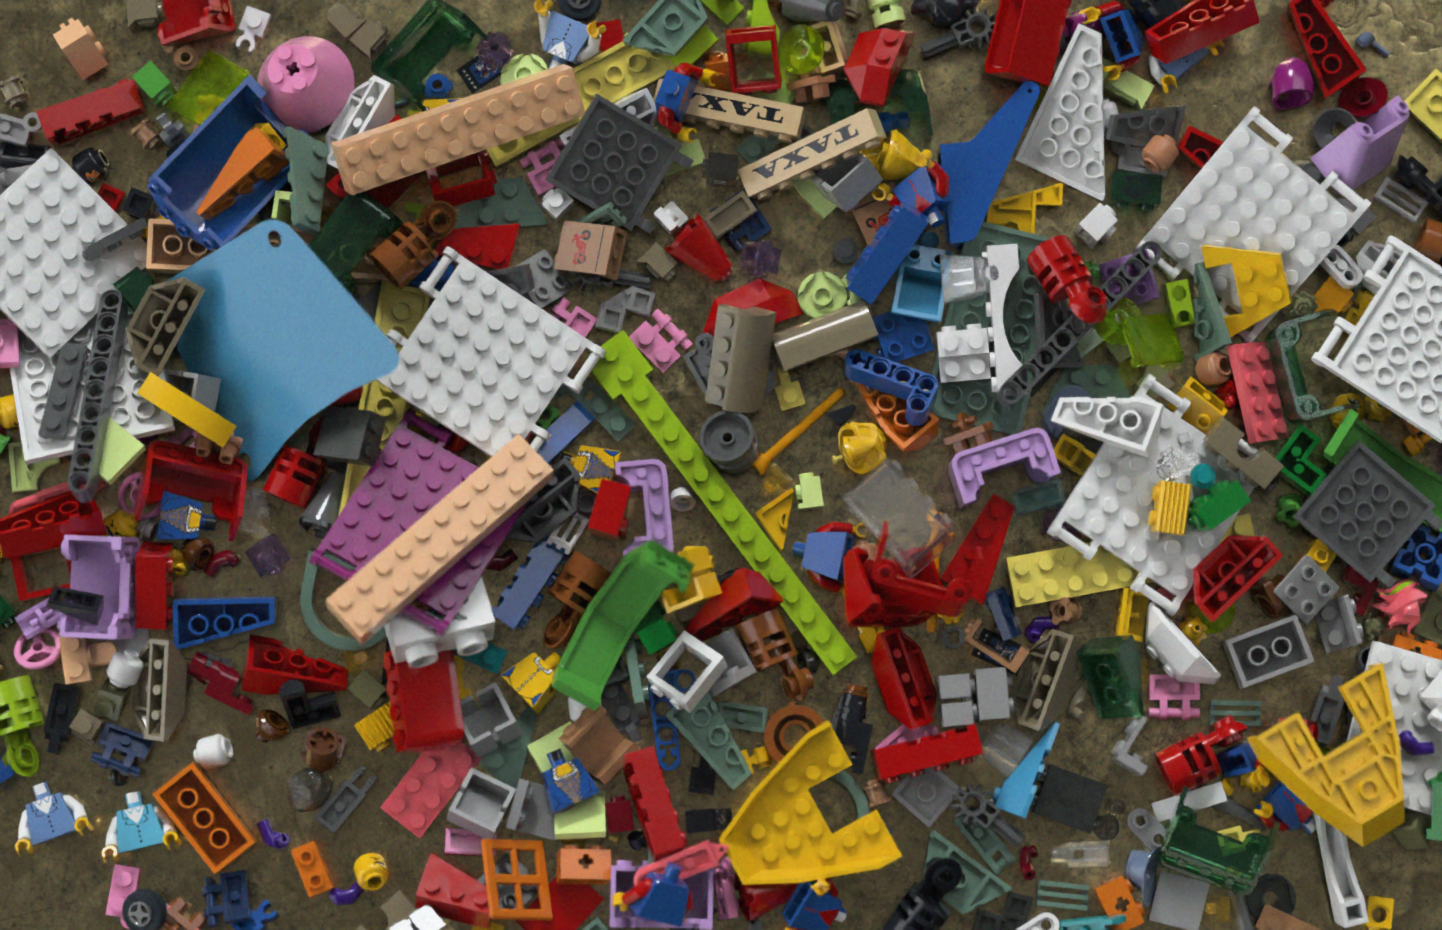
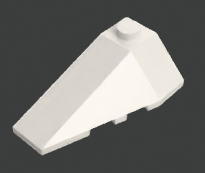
M1060 397L1051 421L1128 452L1151 458L1160 433L1164 405L1142 397Z

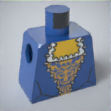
M163 492L156 540L197 539L199 529L214 531L216 517L202 514L203 503L169 492Z
M561 748L547 754L552 769L542 772V779L551 813L599 793L598 788L578 758L566 762Z

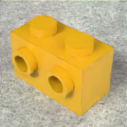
M1191 376L1176 394L1182 399L1185 397L1191 401L1190 406L1181 418L1205 435H1207L1221 416L1224 417L1229 410L1223 400ZM1169 403L1167 406L1172 412L1176 409V406L1172 403Z

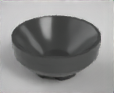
M1330 108L1323 111L1317 117L1313 125V135L1320 148L1323 149L1336 138L1332 133V127L1335 123L1340 122L1348 129L1357 122L1352 113L1342 108Z

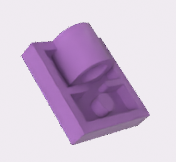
M1144 250L1145 258L1150 260L1148 251ZM1134 253L1099 264L1103 283ZM1126 267V272L1130 277H1137V270L1134 267ZM1151 268L1111 310L1118 312L1161 298L1153 269ZM1109 284V291L1112 294H1120L1118 285Z

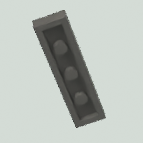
M65 343L60 349L39 429V435L42 438L66 439L89 350L87 345Z

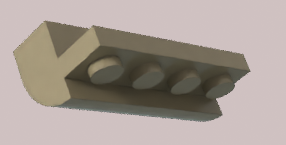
M864 300L774 333L772 349L775 356L778 357L784 373L877 338L878 332Z
M725 304L718 305L705 402L722 406V410L738 413H750L763 408L776 312L755 306L744 310Z

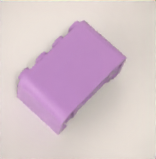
M1033 428L957 453L949 463L948 474L959 508L971 506L979 500L981 495L980 487L984 485L983 475L1020 463H1024L1027 475L1034 482L1042 483L1055 479L1061 471L1047 432L1040 428Z
M657 459L615 462L618 483L631 486V492L643 491L647 536L634 537V542L627 545L623 551V557L650 540L674 552L666 466Z
M617 860V865H611L610 927L712 929L714 867L682 879L691 890L694 908L685 917L682 927L639 918L630 908V905L625 912L620 910V905H617L615 908L612 907V896L618 892L626 893L635 887L633 882L634 875L640 868L648 865V861H643L642 866L632 865V860Z

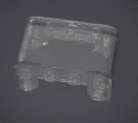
M886 458L842 496L841 499L853 517L856 515L858 521L862 522L877 540L883 521L888 522V538L885 549L903 568V572L909 578H913L956 541L954 535L956 530L952 526L953 522L945 513L940 515L935 510L937 505L928 495L923 497L918 491L920 486L912 477L906 478L902 466L895 459L890 461Z

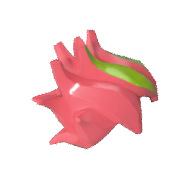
M1402 579L1389 589L1377 588L1375 590L1380 596L1375 597V600L1379 603H1373V608L1383 611L1378 613L1379 617L1390 618L1387 631L1399 625H1407V632L1410 634L1412 628L1421 622L1419 604L1426 601L1427 594L1416 589L1417 586H1420V582L1414 579Z

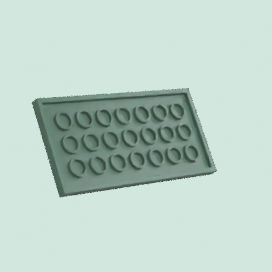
M983 222L977 236L972 241L964 243L943 327L956 326V330H967L966 325L981 324L982 328L991 327V317H986L985 302L990 301L989 292H984L983 277H988L987 267L982 266V252H986V247L991 245L1017 244L1019 270L1012 278L1006 292L1003 304V325L1009 346L1023 365L1036 352L1034 293H1046L1027 263V257L1038 245L1050 238ZM988 342L989 352H993V342ZM937 350L932 375L938 380L937 399L931 411L935 416L957 421V415L961 412H966L969 417L974 415L977 417V422L972 424L973 426L992 421L994 428L990 430L1010 435L1021 432L1031 389L1028 391V395H1024L1015 405L1004 407L997 401L996 392L991 390V379L940 383ZM990 367L991 377H995L994 367ZM1027 371L1028 383L1033 381V375L1029 371ZM1015 396L1005 398L1008 400H1014Z

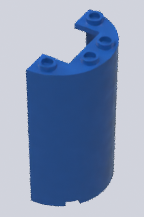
M250 74L148 180L147 187L159 206L158 212L165 219H170L176 225L175 228L183 237L189 236L210 251L217 250L230 242L275 195V190L279 191L288 181L287 173L290 172V164L270 181L266 182L263 179L253 186L254 191L249 195L237 196L235 203L210 221L202 218L196 212L240 140L256 123H269L287 145L283 151L285 152V149L288 148L287 138L283 136V129L287 126L263 103L261 99L267 91ZM303 129L300 130V132L308 135Z

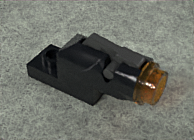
M848 683L847 689H844V694L839 700L831 720V725L842 745L857 748L856 752H851L850 761L852 765L849 767H853L852 773L862 775L873 728L872 724L863 723V719H866V703L869 694H866L867 687Z

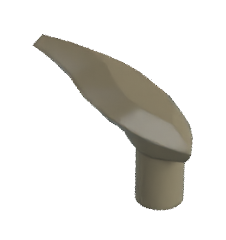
M1090 676L1072 696L1067 710L1068 719L1075 717L1079 721H1083L1086 718V713L1080 707L1093 677Z

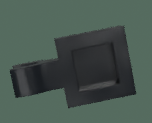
M701 755L699 767H691L688 792L714 795L716 772L714 769L709 768L710 765Z

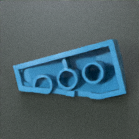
M1053 722L1005 779L1001 787L996 786L991 799L994 800V805L1001 811L1019 818H1026L1037 789L1035 782L1039 780L1045 767L1044 759L1050 753L1060 725L1059 723Z

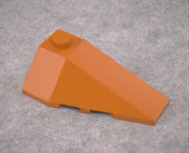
M258 127L248 131L244 135L243 140L234 149L196 211L197 214L210 221L235 203L237 196L249 195L254 191L253 186L263 179L266 182L273 179L290 164L289 160L286 159L285 152Z
M855 382L885 435L901 450H920L938 435L940 419L932 412L923 425L913 426L907 422L905 417L907 400Z

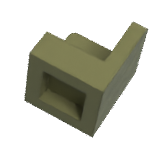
M1413 810L1404 811L1405 822L1393 829V833L1405 850L1429 847L1430 839H1426V831L1431 825L1423 813Z

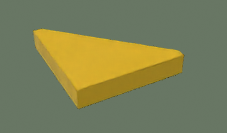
M790 488L754 513L780 552L784 548L794 494L793 488Z

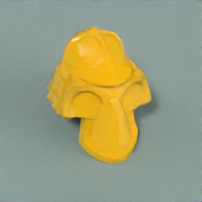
M897 129L889 132L886 141H879V146L869 150L864 148L858 151L877 168V172L883 179L882 181L907 178L919 168L914 163L913 158L917 153L921 154V152Z
M852 421L840 428L838 432V446L843 460L849 469L854 473L869 474L870 471L886 460L885 452L889 446V438L880 427L873 423Z

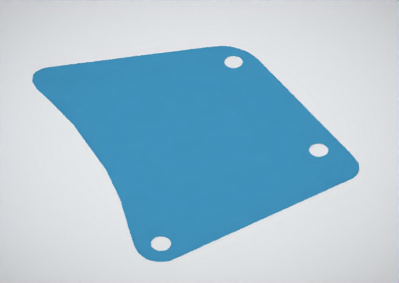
M267 220L259 223L167 280L170 281L184 277L206 289L176 346L189 373L221 378L215 413L235 424L237 427L234 430V436L243 438L239 456L241 453H246L251 459V466L247 470L246 481L248 482L260 476L286 440L306 420L347 392L375 379L389 375L398 366L399 355L393 343L300 236L282 221ZM273 230L280 234L281 244L279 247H273L269 242L268 236Z

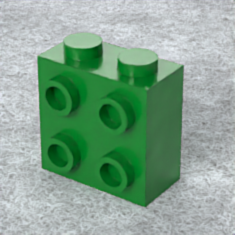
M1226 479L1222 482L1218 481L1208 488V494L1199 495L1190 501L1187 524L1191 529H1196L1197 532L1212 530L1251 502V499L1237 480L1228 481Z

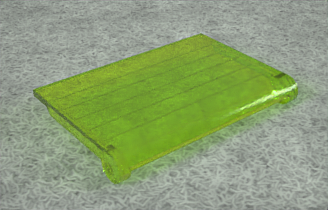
M209 50L168 103L167 108L200 126L251 72Z
M1169 313L1120 318L1123 325L1122 330L1133 357L1130 362L1132 367L1184 361L1185 356Z

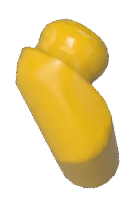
M173 548L174 573L178 576H183L189 571V567L184 561L183 552Z

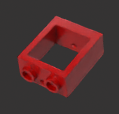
M776 25L726 29L725 36L732 93L748 96L753 94L752 91H762L765 94L777 92V89H781L782 77ZM771 40L774 78L738 81L734 44Z
M480 151L426 170L434 201L449 202L452 206L495 195L493 185L497 184L494 169H488V166L492 165L488 151ZM480 165L483 174L482 179L446 189L441 188L438 176Z
M61 546L10 558L20 602L25 603L50 597L53 587L34 592L31 591L25 557L61 549ZM66 559L71 580V560ZM70 583L58 587L70 589Z

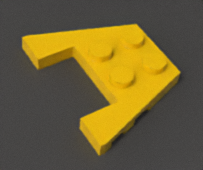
M1063 183L991 202L986 213V222L1035 234L1036 205L1061 207Z
M1208 244L1201 246L1206 268L1230 263L1233 267L1243 313L1223 316L1230 338L1291 304L1292 300L1281 253L1251 249L1243 250L1225 246L1218 247Z

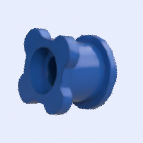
M433 74L426 81L425 96L428 99H448L447 95L453 89V83L443 74ZM436 84L442 85L440 89H434Z

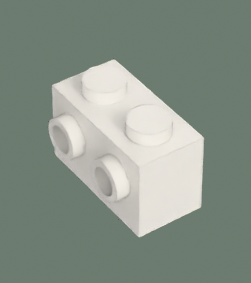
M1099 203L1079 223L1074 233L1091 249L1099 241L1104 244L1116 230L1114 225L1118 219L1115 218V211L1108 205L1103 206Z

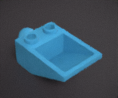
M926 231L919 238L920 245L914 244L899 265L891 313L941 323L953 251L937 249L939 244L938 235L933 231Z

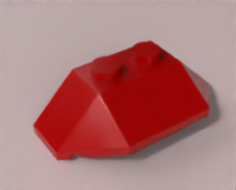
M888 27L859 33L844 67V73L860 102L880 107L885 106L914 39L915 32Z
M759 278L715 298L703 333H709L714 337L718 305L721 304L744 310L755 306L776 312L774 328L803 315V312L793 291Z
M1227 536L1193 568L1196 606L1211 623L1214 622L1284 555L1268 537Z
M900 627L878 633L876 635L871 665L887 711L910 730L932 723L937 692L921 647L911 637L903 633Z

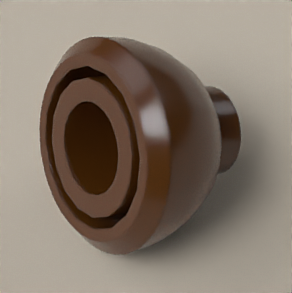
M207 538L185 540L181 545L180 551L183 552L186 565L193 571L204 569L214 555V543Z
M261 710L256 720V737L258 740L267 743L268 741H277L284 738L289 733V725L286 719L274 710Z

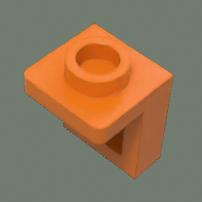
M712 52L708 56L703 57L705 69L719 74V76L713 75L711 77V83L716 85H707V88L720 91L731 90L728 54Z

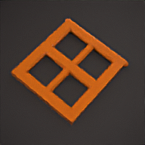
M481 840L489 918L552 920L553 915L543 841ZM493 850L510 851L512 874H496ZM517 851L534 852L536 875H520ZM497 885H514L517 909H500ZM521 885L538 886L540 909H524Z

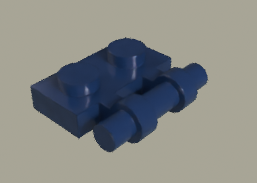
M738 193L734 194L733 196H731L730 198H728L727 200H725L724 203H726L728 200H730L731 198H733V197H734L735 195H737ZM750 197L748 198L757 209V212L739 224L741 229L736 232L732 229L725 234L727 244L729 246L732 245L736 253L745 248L740 241L744 236L752 244L772 231L760 209ZM718 206L711 209L710 213L716 210Z
M1005 587L986 593V606L993 613L996 621V632L1002 637L1003 641L1022 634L1019 626L1021 623L1018 616H1015L1011 602H1013L1010 595H1007Z
M107 721L97 741V747L105 749L103 755L93 752L90 761L99 764L101 768H111L120 771V774L128 777L131 775L139 778L142 768L134 766V761L145 764L154 740L144 739L142 733ZM113 753L126 757L125 761L122 762L112 758Z
M245 870L220 874V884H214V877L204 878V887L202 888L203 897L206 898L204 915L208 920L209 928L218 926V917L224 916L226 925L251 921L248 881ZM222 894L223 905L216 906V896Z

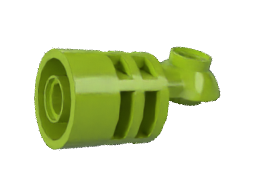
M25 675L0 682V738H3L7 750L2 757L4 765H10L13 772L20 776L30 777L38 770L39 755L35 746L30 741L27 731L40 727L45 723L31 676Z

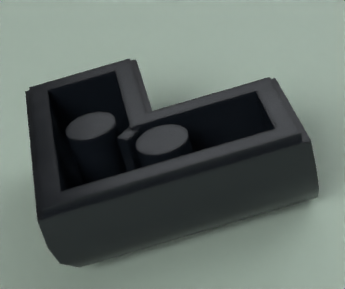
M299 680L287 681L280 688V698L292 729L341 716L335 692L308 698L304 685Z

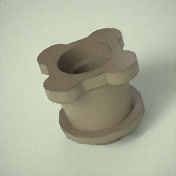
M19 75L0 82V91L3 92L6 98L4 101L5 105L17 107L26 102L25 98L28 97V93L24 92L21 85L23 80Z

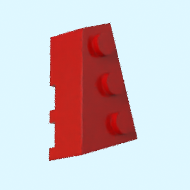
M143 542L135 555L136 629L166 630L169 623L173 622L171 597L174 595V582H172L174 543Z
M430 853L416 893V909L429 904L438 917L489 929L492 919L489 918L486 886Z

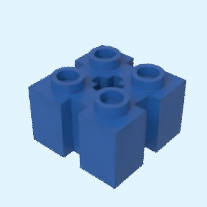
M1420 524L1402 545L1406 549L1400 548L1389 572L1404 579H1408L1410 575L1419 578L1420 586L1436 592L1442 582V533L1437 538L1429 535L1430 528ZM1421 553L1427 554V560H1422L1419 555Z

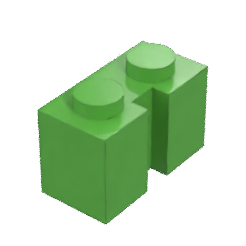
M151 60L132 76L138 86L158 108L161 106L166 107L174 101V95L177 93L176 89Z

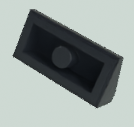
M1 141L0 167L10 169L32 165L51 146L28 144L26 148Z

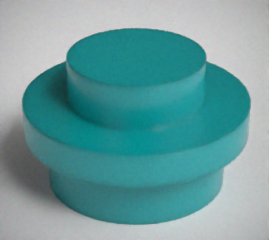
M1198 464L1191 470L1190 480L1195 487L1206 489L1215 482L1216 474L1210 465Z

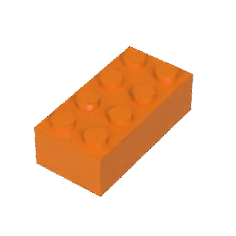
M192 762L152 794L214 874L222 872L258 843L257 839L197 763Z

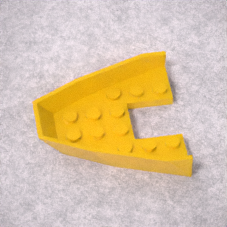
M1383 662L1369 665L1368 670L1338 687L1362 733L1326 755H1322L1299 712L1294 713L1263 733L1247 738L1259 762L1317 816L1362 847L1367 846L1405 822L1400 741Z
M829 720L806 733L752 791L720 837L719 841L721 844L729 845L726 854L743 885L808 882L818 880L819 876L824 879L880 869L902 857L877 809L831 833L808 790L809 788L852 765Z

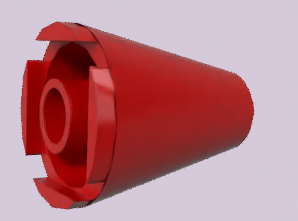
M696 214L695 219L692 217L673 236L675 241L672 244L668 242L664 247L668 254L714 282H717L719 279L723 282L733 272L730 269L733 264L699 214Z
M734 873L735 891L739 890L740 895L738 899L739 907L745 919L749 921L755 920L789 901L799 883L743 885L738 874Z

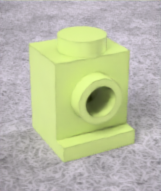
M813 472L799 474V485H795L797 500L802 499V503L798 504V511L823 508L820 476H814Z

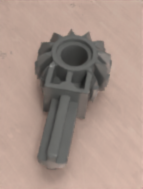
M973 7V15L967 10L964 11L965 19L960 18L957 23L952 24L950 27L951 32L920 45L924 58H927L956 45L959 50L966 47L972 48L974 42L977 43L978 49L983 48V41L989 46L995 22H991L995 18L994 13L986 16L987 8H983L982 13H978L977 7ZM975 23H980L984 26L985 30L981 33H975L971 26Z
M619 270L617 281L608 280L600 275L588 278L583 273L569 272L570 277H577L572 281L573 286L581 282L580 291L584 292L586 286H589L590 293H594V285L599 290L604 288L613 289V284L649 289L652 279L650 274Z
M967 783V792L962 786L957 788L961 797L953 794L951 798L958 801V804L950 806L951 809L959 808L960 810L954 815L956 819L964 815L962 824L966 825L971 817L973 826L979 825L983 829L990 827L1015 847H1019L1023 843L1026 836L998 815L1000 809L993 804V799L985 800V797L990 794L989 790L981 794L982 785L977 784L973 791L972 783ZM969 797H973L978 801L976 811L972 812L967 809L966 801Z

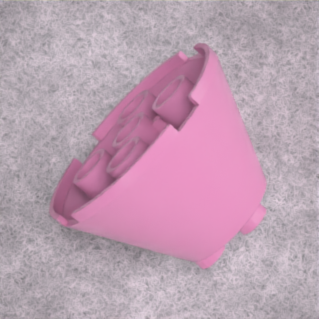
M311 36L294 38L276 47L263 62L257 82L267 91L261 99L263 103L287 127L290 126L298 131L303 129L306 133L318 132L320 129L333 123L347 103L350 92L355 89L354 71L343 51L328 40Z

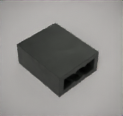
M325 407L313 455L333 462L375 466L386 417L368 410Z
M1049 764L1047 769L1044 768L1038 780L1042 784L1039 792H1035L1030 805L1033 807L1031 812L1080 831L1091 833L1108 785Z

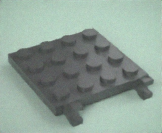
M596 93L545 180L595 210L611 202L614 205L613 209L620 211L619 216L624 215L627 218L622 226L632 231L634 226L637 225L651 234L655 224L641 217L642 212L673 160L688 169L694 160L679 152L682 144Z
M1360 440L1353 444L1292 516L1365 580L1371 583L1376 578L1385 588H1391L1396 580L1386 573L1383 568L1418 526L1425 521L1434 531H1439L1442 527V520L1431 512L1436 505Z

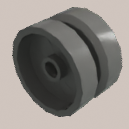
M719 411L710 416L702 425L699 434L700 445L709 461L719 472L727 474L741 473L750 468L757 460L760 452V441L749 419L742 413Z

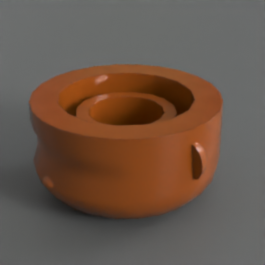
M793 701L789 702L787 706L775 711L766 723L764 742L768 753L779 763L793 749L784 742L783 735L786 728L793 724H799L808 733L824 722L823 719L811 708L794 704Z

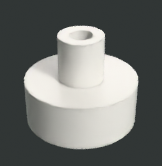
M680 485L671 492L670 500L673 509L685 512L695 507V492L687 488V486Z

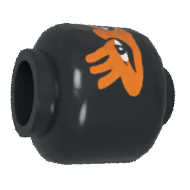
M89 147L72 157L71 168L87 184L107 174L109 162L106 155L100 149L96 150L93 147Z

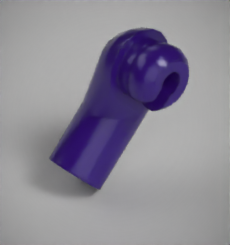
M1052 616L1036 617L1026 628L1025 634L1029 641L1037 642L1046 629H1059V625L1052 623Z
M1404 730L1399 734L1400 746L1409 755L1434 754L1433 742L1419 743L1409 730Z
M268 819L256 823L265 845L276 849H285L289 845V836L285 833L273 831Z
M356 880L350 889L340 890L333 888L329 892V898L333 904L338 906L353 904L364 889L359 886Z

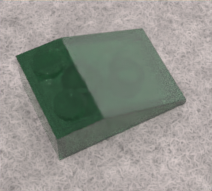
M1133 635L1091 638L1076 651L1100 719L1139 717L1144 714L1141 657Z

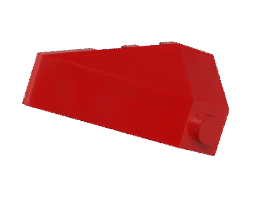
M740 568L734 571L733 575L720 585L722 594L710 598L683 631H686L702 642L722 633V627L738 625L744 622V617L753 613L758 616L770 611L784 601L782 596L760 572Z
M250 634L242 674V691L264 695L279 694L281 686L290 680L302 682L306 693L345 691L347 689L348 669L322 658H317L316 660L303 655L304 651L301 649L291 650L282 646L283 642L277 639Z

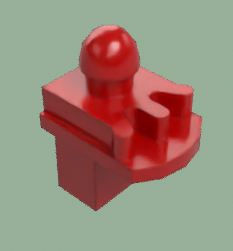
M1233 372L1231 378L1213 392V394L1224 401L1225 406L1229 409H1232L1239 402Z

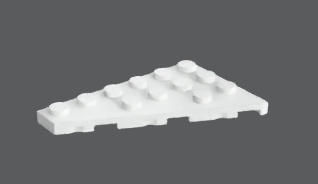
M1079 23L1015 160L1101 201L1106 196L1102 33Z

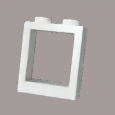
M683 631L648 674L647 679L651 685V691L657 696L662 697L664 695L670 699L669 702L678 710L685 709L691 713L728 666L722 655L686 631ZM686 650L707 664L708 667L684 695L663 681L662 678Z

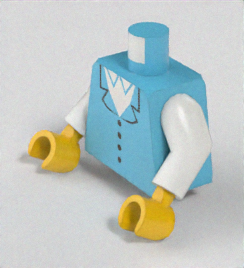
M140 791L125 794L128 809L117 811V816L112 818L106 835L105 848L102 850V857L104 862L107 863V857L114 855V861L118 862L117 850L119 853H124L162 843L170 850V843L176 840L179 846L182 842L177 835L173 820L166 811L152 803L143 805Z

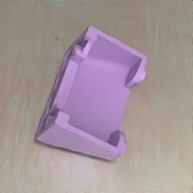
M1397 95L1383 106L1378 113L1372 115L1364 123L1356 122L1310 159L1325 178L1334 171L1338 174L1337 178L1350 189H1356L1391 164L1409 118L1408 105Z
M64 535L61 552L67 560H71L70 589L104 595V609L98 625L84 622L63 613L58 619L60 637L115 640L132 639L135 637L137 632L135 555L141 547L138 538Z

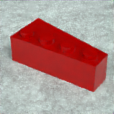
M604 478L601 479L588 524L591 536L620 543L621 538L626 539L629 529L627 512L631 486Z

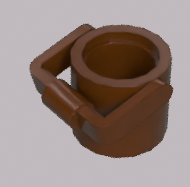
M1277 574L1272 580L1258 579L1250 587L1258 607L1271 617L1277 619L1289 608L1274 593V589L1285 578L1280 574Z
M328 728L309 729L306 732L301 756L305 757L307 765L315 771L325 772L331 770L336 764H341L346 746V738L342 735H337Z

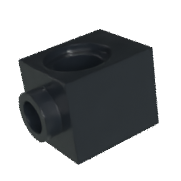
M131 187L122 211L126 215L138 220L143 217L148 224L149 219L153 217L157 203L152 195Z

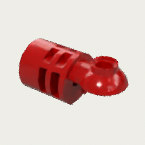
M1055 236L1038 245L1027 257V263L1051 302L1056 304V302L1069 298L1070 308L1079 319L1090 324L1102 322L1107 314L1106 295L1100 288L1091 285L1093 276L1068 236Z
M323 417L311 428L309 445L305 453L283 444L280 456L275 461L276 464L262 489L263 491L297 507L306 509L315 491V486L321 478L320 475L327 465L323 462V458L313 455ZM293 474L298 476L297 479L292 478Z
M1230 715L1212 724L1215 731L1203 735L1201 732L1196 733L1154 753L1158 768L1171 793L1177 797L1219 777L1221 769L1211 747L1221 744L1222 748H1225L1244 738L1242 733L1248 730L1249 727L1244 723L1235 721L1233 716Z

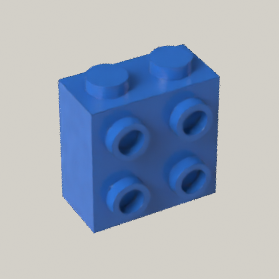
M891 311L872 317L878 332L877 338H874L879 346L876 349L877 356L897 363H903L934 352L935 349L924 319L892 314Z

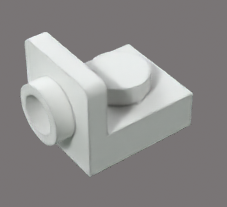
M670 202L664 208L660 207L654 212V219L670 236L688 221V217L674 202Z

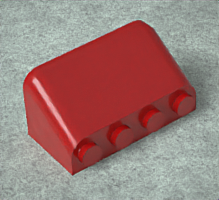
M1000 0L985 61V71L1002 78L1020 82L1033 81L1042 87L1050 86L1054 77L1056 58L1060 53L1061 37L1066 28L1067 12L1072 0Z
M453 649L437 652L438 660L420 668L409 667L407 661L394 663L391 650L384 653L383 666L387 674L386 689L390 697V718L393 720V742L396 745L397 753L439 751L462 741L464 725Z

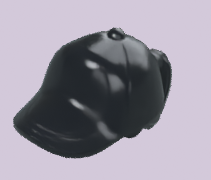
M914 0L911 6V14L929 17L936 26H947L957 22L962 17L964 10L977 6L979 0Z

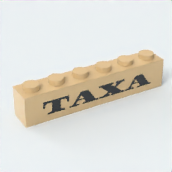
M660 78L658 79V84L654 96V102L663 81V79ZM696 86L683 122L696 124V121L706 122L705 125L711 128L720 129V126L730 127L729 130L732 132L743 134L744 131L754 132L753 135L760 138H768L770 135L778 137V140L781 142L792 143L793 140H800L806 111L801 106Z
M866 108L740 168L738 172L748 197L764 200L771 197L772 192L777 189L785 190L794 185L793 182L800 178L801 180H806L815 176L814 172L819 169L827 170L837 165L836 161L843 158L844 160L854 158L858 155V151L864 148L869 150L879 146V141L887 137L877 111Z

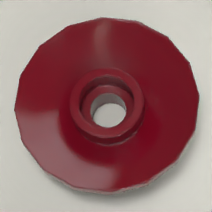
M1372 77L1354 80L1344 87L1339 95L1341 108L1349 111L1356 118L1369 117L1378 113L1388 101V89L1385 83Z

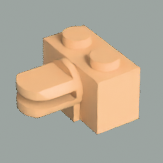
M71 17L68 19L70 24L68 26L64 23L60 24L61 30L53 34V36L82 80L108 65L103 57L107 52L99 41L94 43L93 39L96 36L89 25L83 27L79 19L74 21Z
M820 22L807 27L811 42L791 52L790 62L792 66L799 71L800 65L810 60L820 67L821 73L824 76L843 74L848 57L838 25L835 22Z
M58 634L66 685L95 682L94 668L109 665L113 654L119 652L118 647L110 641L90 643L89 638L60 637V634Z

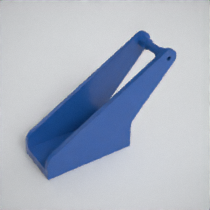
M1024 82L972 140L961 143L940 144L937 152V161L950 177L949 194L951 202L943 209L948 251L963 250L964 243L972 241L977 236L1039 96L1040 89L1035 82Z

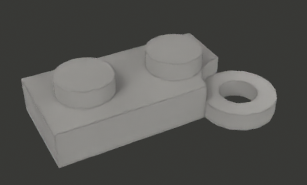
M0 113L1 141L27 148L31 133H36L42 129L37 113H28L24 119ZM37 119L38 122L36 126L31 127L29 126V121Z

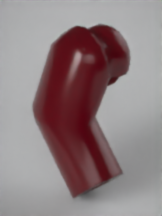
M510 548L501 556L495 555L487 569L502 571L518 559V557Z
M233 550L217 552L211 557L203 573L214 578L221 566L227 564L231 567L236 566L239 562V556L234 554Z
M1033 844L1028 847L1025 845L1020 853L1019 867L1024 879L1028 881L1036 876L1031 858H1037L1038 853L1036 846Z

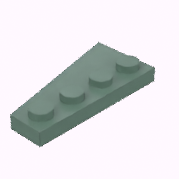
M288 126L283 129V136L287 138L288 148L285 149V156L290 163V172L287 175L288 183L291 184L293 194L290 195L292 223L294 227L315 235L320 229L329 146Z
M709 691L691 713L685 709L678 710L673 707L665 714L732 791L752 774Z

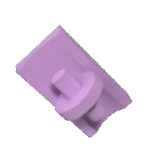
M49 598L14 617L27 640L58 623L59 617L63 615V613L47 607Z

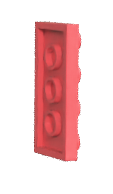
M1261 341L1227 346L1248 443L1256 444L1288 438L1267 342Z
M462 742L439 751H423L380 808L421 839L461 787L470 768L475 769L482 757L478 758L476 753Z

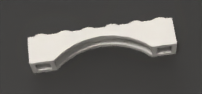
M1017 244L991 245L986 247V252H982V266L987 267L988 277H983L984 292H989L990 301L985 302L986 317H991V327H987L988 342H993V352H989L990 367L995 369V377H991V390L996 392V395L999 388L1022 366L1009 346L1003 325V304L1006 292L1012 278L1019 270ZM1022 371L1021 378L1025 382H1028L1027 371ZM1006 388L1003 391L1005 397L1016 396L1015 392L1010 388Z
M1314 813L1334 922L1344 928L1367 923L1369 920L1365 900L1354 872L1347 837Z

